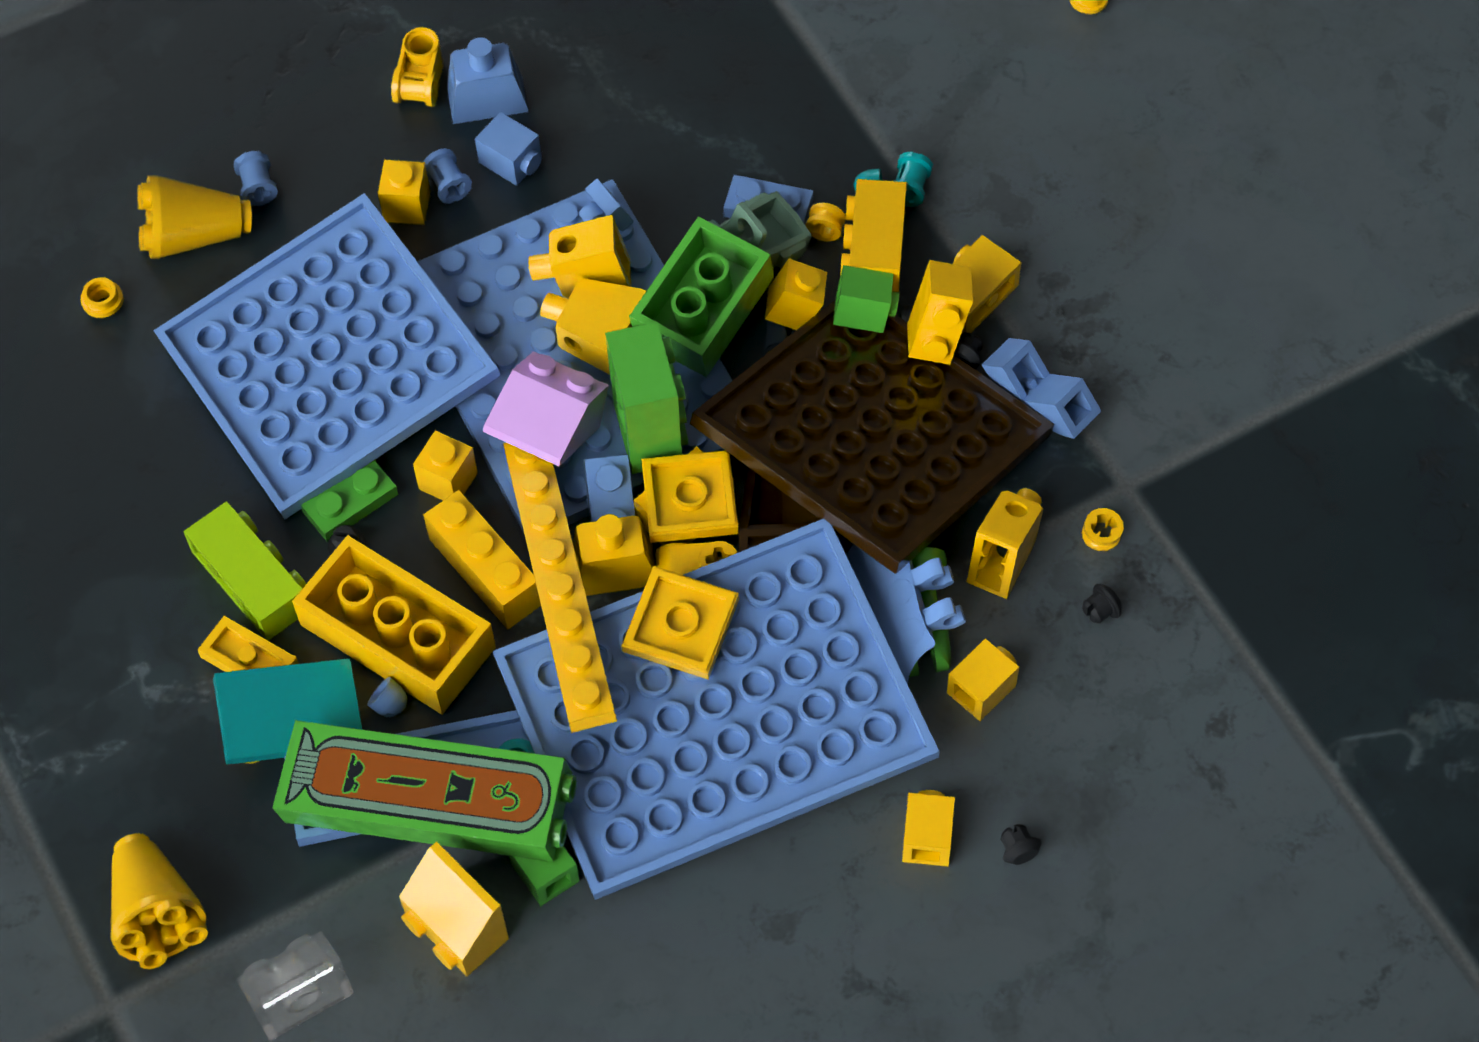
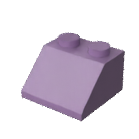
M533 351L511 371L484 424L483 432L554 465L560 466L600 428L609 385L594 379L588 373L576 371L556 362L550 356Z

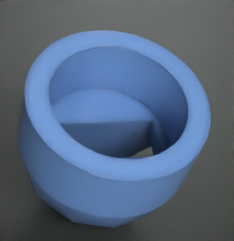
M388 677L375 689L367 705L384 717H393L406 708L408 699L406 691L391 677Z

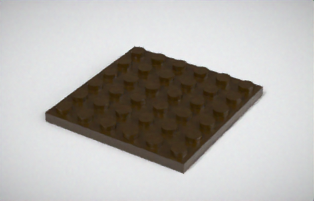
M834 300L693 411L690 425L820 520L825 519L832 525L834 530L894 574H897L1051 435L1054 424L955 355H953L950 365L908 357L907 322L897 315L895 318L887 317L883 333L833 325Z

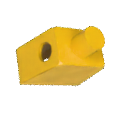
M613 215L552 230L549 233V253L531 255L528 259L532 280L555 278L562 295L567 298L570 297L577 282L583 278L631 287V260Z
M583 278L577 282L569 299L550 292L547 293L541 306L540 315L557 322L558 346L562 350L610 375L605 333L632 327L629 316L646 290Z
M1022 488L1017 494L1010 491H1002L977 530L967 583L1004 599L1008 598L1036 542L1044 508L1041 506V497L1035 491ZM998 545L1008 549L1004 557L998 554Z
M607 514L601 516L597 521L581 523L575 528L573 546L586 596L646 586L652 568L656 566L653 545L650 543V538L640 517L627 516L619 518L615 515Z

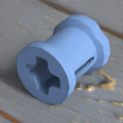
M439 149L432 152L423 161L426 165L427 176L437 186V195L443 203L450 204L459 201L471 191L472 180L467 174L460 171L456 164V155L451 149Z
M261 151L245 152L236 158L233 163L235 174L241 177L243 185L240 191L242 200H250L251 206L267 204L278 193L276 183L270 180L268 170L271 164L269 157Z

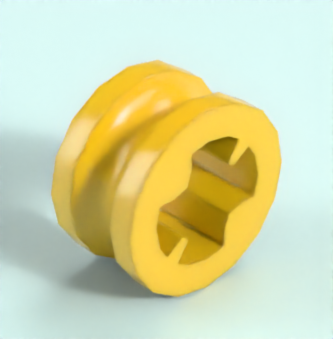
M816 203L809 210V218L805 226L813 238L826 242L835 241L842 234V226L845 223L846 216L843 210L835 205Z
M1098 508L1091 511L1087 515L1082 529V539L1085 544L1096 551L1113 549L1119 543L1124 530L1120 515L1108 508ZM1097 523H1105L1104 528L1112 527L1108 537H1101L1100 531L1097 534L1093 532Z

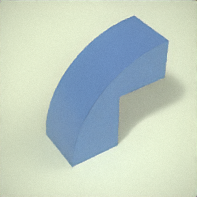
M1008 338L982 364V367L995 384L1054 424L1052 431L1059 435L1074 439L1101 412L1083 378L1050 374L1030 340Z

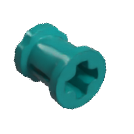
M904 152L898 159L897 168L899 171L894 181L907 182L905 206L915 207L922 204L925 197L923 186L925 180L931 176L933 163L923 154Z

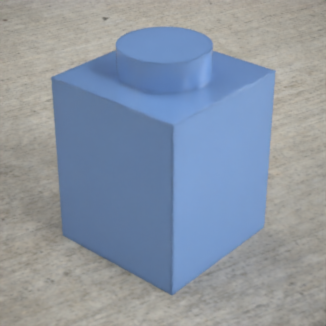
M499 112L475 138L478 162L516 186L526 175L533 174L541 163L539 135L502 112Z

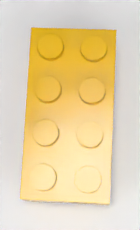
M349 535L344 538L292 601L302 627L384 679L391 677L408 694L441 715L444 714L496 648L491 623Z

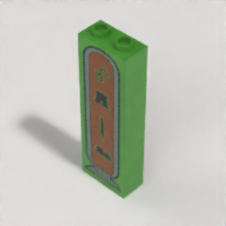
M295 720L273 809L285 823L427 844H434L437 841L441 846L553 862L556 848H562L565 843L567 821L563 819L566 802L572 803L574 800L577 779L576 775H572L573 773L565 758Z

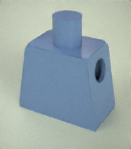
M479 37L471 40L467 49L455 50L451 53L447 91L453 124L494 118L499 112L505 115L529 112L523 78L508 44H491L488 39Z

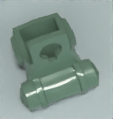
M777 191L771 194L761 193L750 200L737 204L731 218L725 220L720 225L715 220L708 221L771 254L773 268L776 266L782 268L788 258L797 260L803 256L811 239V233L796 211Z

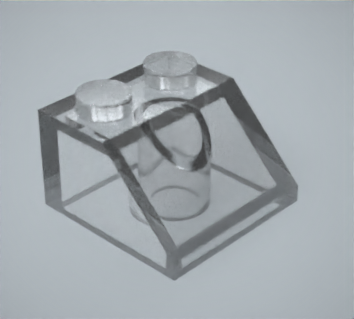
M322 931L313 936L304 935L295 939L288 945L285 952L270 960L265 958L254 962L247 967L244 975L236 978L269 1041L354 994L340 958Z

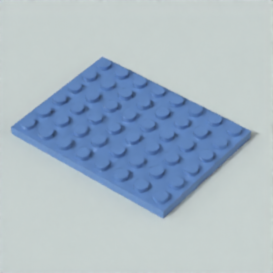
M611 179L602 184L634 220L623 232L619 230L631 260V287L647 291L664 264L616 183ZM586 190L417 261L498 367L501 376L457 404L456 408L522 531L523 526L503 443L506 442L483 432V428L511 371L533 351L550 356L560 364L576 371L588 373L594 379L609 385L600 428L560 466L553 464L568 525L589 516L583 460L627 455L613 404L610 375L562 350L558 346L557 322L541 317L540 311L547 293L550 292L562 297L564 296L555 278L533 281L529 271V256L549 253V233L552 230L585 222L578 213L587 204L595 202ZM720 359L707 377L675 361L673 363L675 374L681 375L686 398L683 400L687 423L684 424L689 444L682 446V455L688 454L696 446L703 452L725 450L690 425L693 411L733 380ZM630 469L632 493L635 496L645 491L643 472L632 474Z
M825 519L684 574V576L739 593V602L709 680L622 652V643L643 591L591 611L590 614L617 722L571 733L547 629L493 651L534 754L565 758L573 773L572 775H576L575 797L572 803L566 802L563 819L567 821V834L595 900L939 758L940 751L832 525Z

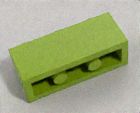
M226 501L183 531L191 552L266 640L269 641L298 620L292 601L306 585V582L296 570L288 573L281 564L284 561L282 555L270 540L263 543L256 536L258 529L245 511L237 514Z

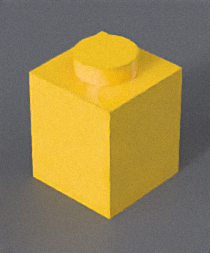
M384 160L378 197L383 218L387 222L425 225L430 197V186L425 162Z
M788 258L769 286L765 320L794 330L799 329L813 318L824 305L827 272Z
M436 430L413 463L419 490L440 500H445L458 490L464 495L478 474L473 447Z
M985 638L949 673L947 694L976 719L981 721L1016 687L1019 672L1016 659L1007 649L1001 646L995 647Z
M936 790L908 793L902 862L948 867L955 797L945 796L942 792Z

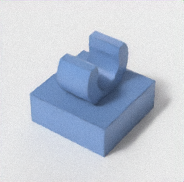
M598 178L585 188L595 202L587 204L578 213L584 221L613 215L616 225L621 232L634 222Z

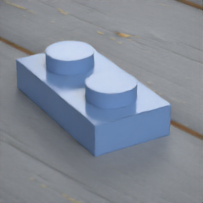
M733 175L723 207L724 217L731 218L737 204L750 200L761 193L771 194L777 191L796 211L803 223L806 224L809 210L813 203V190Z
M628 455L584 459L590 522L597 521L601 516L612 514L619 518L635 516Z

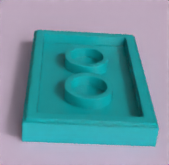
M350 658L214 673L213 682L226 765L284 758L287 754L295 720L362 729Z

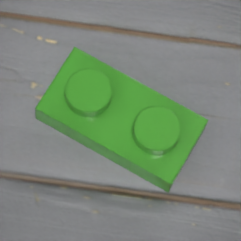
M374 460L357 470L350 477L301 504L304 515L326 542H329L334 534V529L338 526L354 525L399 494L397 486Z

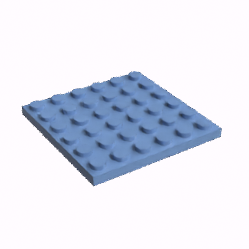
M365 193L153 330L284 519L302 509L301 504L350 477L357 470L365 467L501 376L498 367Z

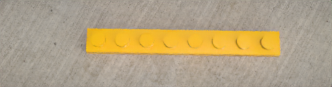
M503 443L571 733L617 722L554 466L552 463L509 443Z

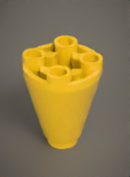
M148 175L146 183L138 185V209H146V225L139 226L140 251H148L150 259H159L240 237L241 233H251L252 212L250 200H240L238 195L158 175Z
M134 833L124 836L114 846V854L112 856L111 940L119 955L131 961H138L143 969H154L163 965L168 957L184 951L189 946L203 942L208 935L206 928L207 916L199 899L156 843L151 841L145 834Z

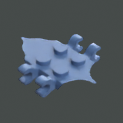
M853 544L846 556L908 684L909 675L915 663L926 651L935 646L932 632L953 629L966 623L962 606H954L951 597L941 599L925 608L922 599V591L939 590L955 583L949 565L943 567L942 561L938 557L926 561L917 568L913 567L911 560L897 574H894Z

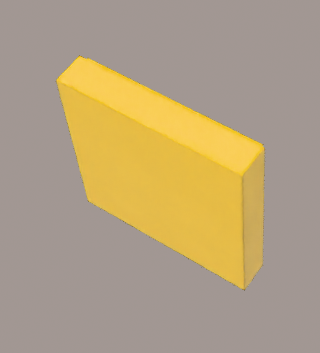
M723 450L641 459L650 543L739 534L729 452Z
M653 566L622 643V652L709 680L739 602V593Z

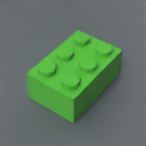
M698 216L630 314L631 326L635 327L658 322L662 338L670 337L675 361L707 377L773 280L771 254Z
M658 322L605 333L613 404L626 454L628 455L631 473L636 474L643 472L641 459L682 455V446L689 444L684 424L687 423L683 400L686 399L681 375L675 374L673 363H675V356L670 337L662 338Z

